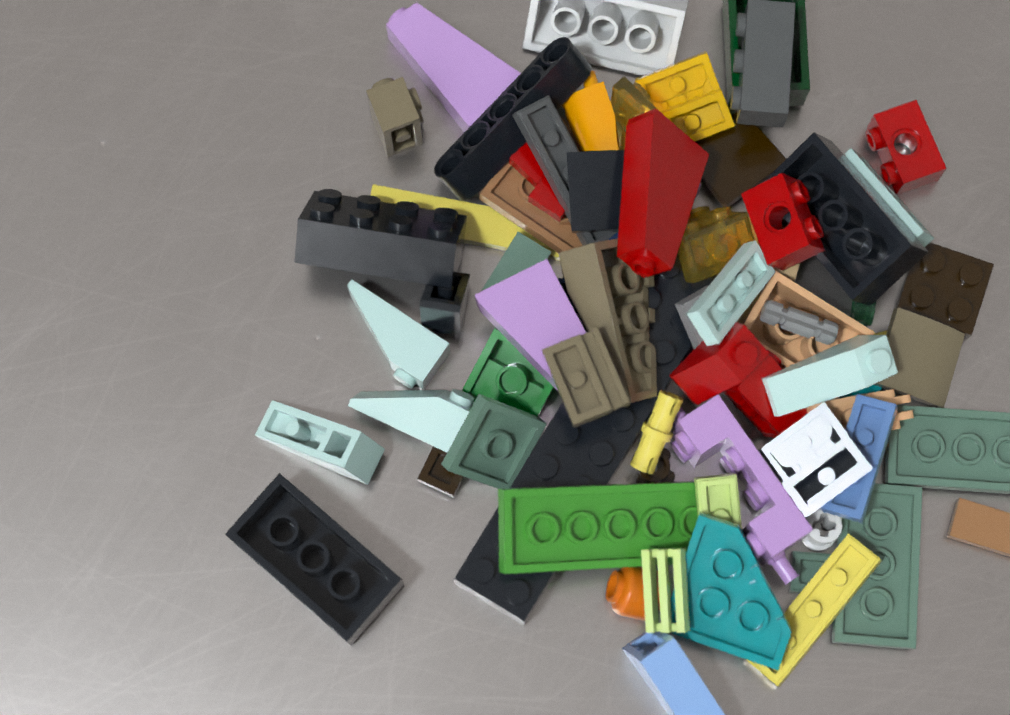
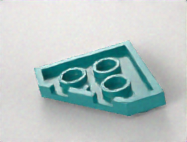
M700 512L685 554L690 631L686 633H670L779 670L792 628L740 526ZM674 589L670 599L672 622H676Z

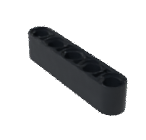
M561 37L552 41L437 161L434 167L435 175L458 199L463 201L474 197L509 161V158L526 143L522 132L512 116L515 112L548 95L556 110H558L589 77L591 65L569 38Z

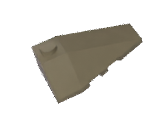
M618 239L595 242L560 252L558 254L567 292L587 331L590 332L598 327L630 403L657 396L656 348L650 343L649 324L655 322V309L649 308L648 288L654 286V275L643 278L641 275L633 272L631 267L617 257Z

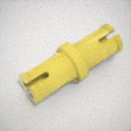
M659 391L649 420L644 422L641 427L643 434L630 462L633 468L644 473L647 471L649 474H654L661 452L666 442H670L673 433L670 431L684 401L683 398L671 392Z

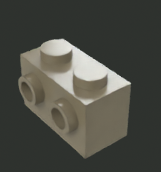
M401 77L395 80L393 78L382 79L376 82L371 89L366 90L371 118L388 158L423 145L421 124L424 123L420 111L422 110V105L414 87L408 89L404 78Z

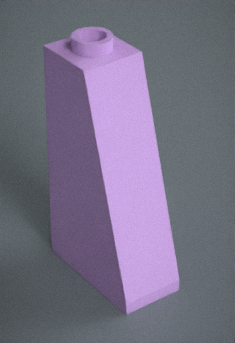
M417 2L408 9L406 7L398 9L392 14L389 22L386 24L390 42L464 132L521 74Z
M545 259L475 294V299L480 312L558 391L542 354V349L576 335L585 334L586 331L551 265Z

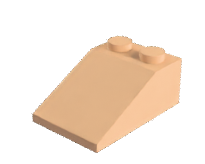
M776 270L775 274L737 320L738 323L744 324L765 349L774 353L782 361L780 366L782 369L857 335H874L875 333ZM768 300H773L783 304L784 308L788 309L790 306L818 316L819 321L826 319L835 322L839 326L837 337L833 343L826 345L815 341L814 336L807 338L781 329L780 324L773 326L760 320L762 307Z

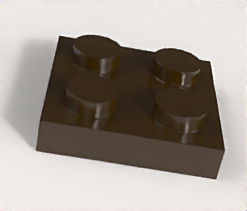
M930 242L924 247L928 253L907 272L896 308L922 315L964 333V338L968 339L973 333L994 264Z

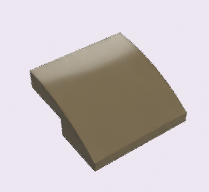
M901 308L893 309L886 336L898 373L873 385L885 389H894L895 392L904 395L910 394L911 400L936 408H944L965 334L922 315Z

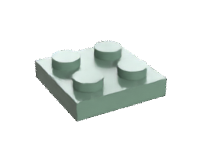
M478 394L441 464L452 473L497 489L510 488L533 451L547 423L538 416Z

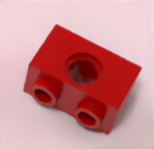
M917 99L873 115L867 126L866 139L870 149L873 152L877 151L882 162L880 170L883 180L888 186L892 185L896 195L939 181L947 168ZM894 144H905L910 149L911 154H900L895 149Z
M780 173L741 193L768 266L784 271L825 251L820 239L824 235L823 229L817 218L810 213L807 202L810 201V196L801 180ZM790 212V223L783 229L782 219Z

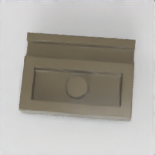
M598 327L585 334L576 335L542 349L544 359L574 428L612 413L616 409L629 406L630 401Z

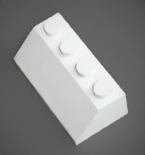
M531 0L522 48L542 52L552 41L566 37L569 38L590 64L644 76L674 64L688 0Z

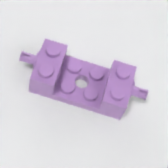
M719 394L689 414H686L682 407H680L673 423L674 431L672 438L675 441L671 443L674 452L683 463L689 461L693 468L719 451L721 452L723 457L720 458V462L726 472L737 474V477L746 488L743 491V495L754 511L759 509L762 511L761 515L750 521L742 530L748 544L762 567L767 563L769 566L772 565L784 582V585L797 578L799 574L796 573L785 557V551L803 540L813 530Z

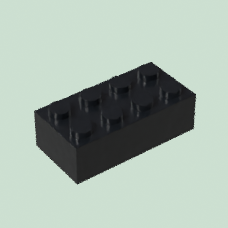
M815 132L763 181L765 182L780 173H784L804 183L810 196V201L807 202L810 213L817 218L824 234L820 239L825 251L815 256L853 301L871 306L928 253L831 140ZM790 212L783 217L788 224L791 220Z
M334 189L314 191L298 218L294 263L451 288L462 259L467 215L458 214L456 210L443 207L435 210L419 208V205L408 201H401L396 204L381 202L378 197L371 195H361L357 198L344 196L340 191Z
M280 473L225 533L233 543L349 645L356 641L404 585L403 580Z

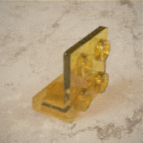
M701 206L691 210L678 250L686 282L696 283L720 273L744 243L755 240L748 212L731 211L729 206L710 210L709 206Z

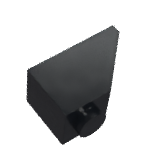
M457 272L451 288L426 284L420 301L422 326L443 334L452 333L453 331L461 332L466 313L470 274Z

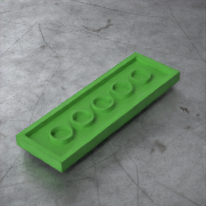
M695 482L498 489L499 572L513 574L642 566L641 550L685 548L686 554L698 519ZM668 557V565H673V557Z

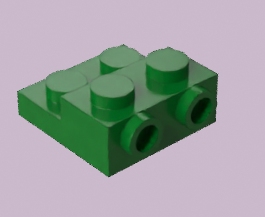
M495 327L462 391L473 396V402H475L478 394L539 417L555 388Z

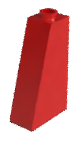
M656 108L629 119L625 135L617 257L631 267L633 272L641 275L643 278L673 269L709 154Z

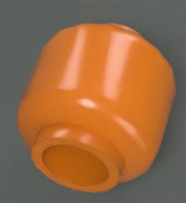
M621 567L619 571H613L606 587V600L611 603L612 610L620 616L645 621L642 567ZM656 571L658 611H660L658 571Z

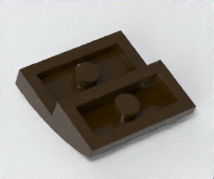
M737 111L731 115L734 127L696 141L709 154L700 183L704 182L724 209H727L742 198L741 193L761 184L786 160L779 149L756 125L736 124Z

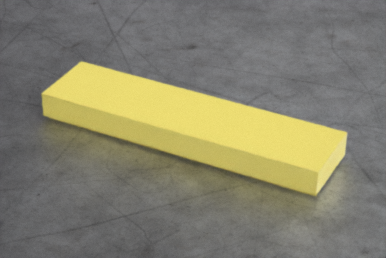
M848 533L784 612L792 628V633L779 670L749 660L747 661L775 685L780 687L882 560Z

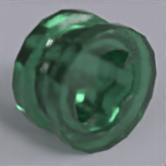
M852 300L850 317L856 321H863L865 326L870 327L874 319L876 301L871 306Z

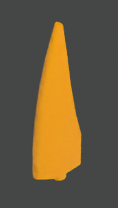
M591 71L589 77L583 83L584 88L574 92L562 105L566 112L567 121L581 152L620 150L616 118L604 81L599 83L595 71Z

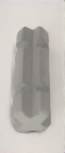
M773 300L765 302L760 313V320L773 326L780 324L781 329L807 338L814 336L815 341L826 345L833 343L837 337L839 329L837 323L826 319L819 321L818 316L790 306L788 309L784 308L783 304Z

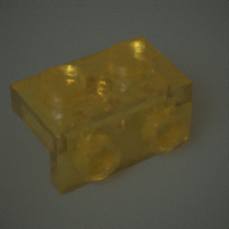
M625 76L613 85L611 105L616 121L623 127L620 150L625 149L628 120L656 108L650 102V96L647 91L637 82L632 84Z

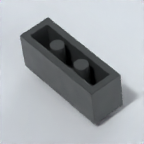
M748 0L745 12H738L735 35L742 37L741 49H735L733 73H740L739 86L732 87L730 104L731 110H737L736 124L784 127L789 114L795 3Z

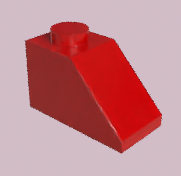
M736 322L719 344L707 346L702 341L669 377L694 404L698 405L742 383L770 353L744 324Z

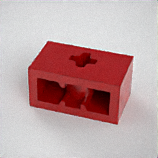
M767 350L770 354L742 383L723 393L764 436L776 438L807 414V409L803 408L779 417L774 416L762 378L782 370L780 367L782 361L774 353Z

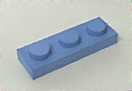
M859 394L856 395L846 430L868 459L873 469L821 506L822 512L863 523L898 410L897 404Z

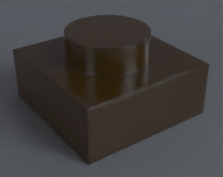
M433 446L417 479L419 482L454 498L464 476L448 471L441 464L447 452Z

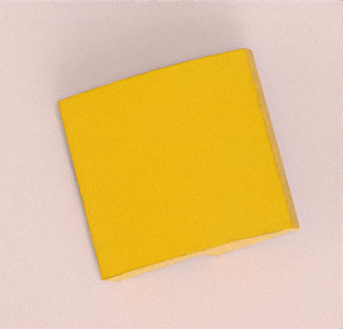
M706 51L634 79L646 111L648 112L656 108L695 142L735 126Z

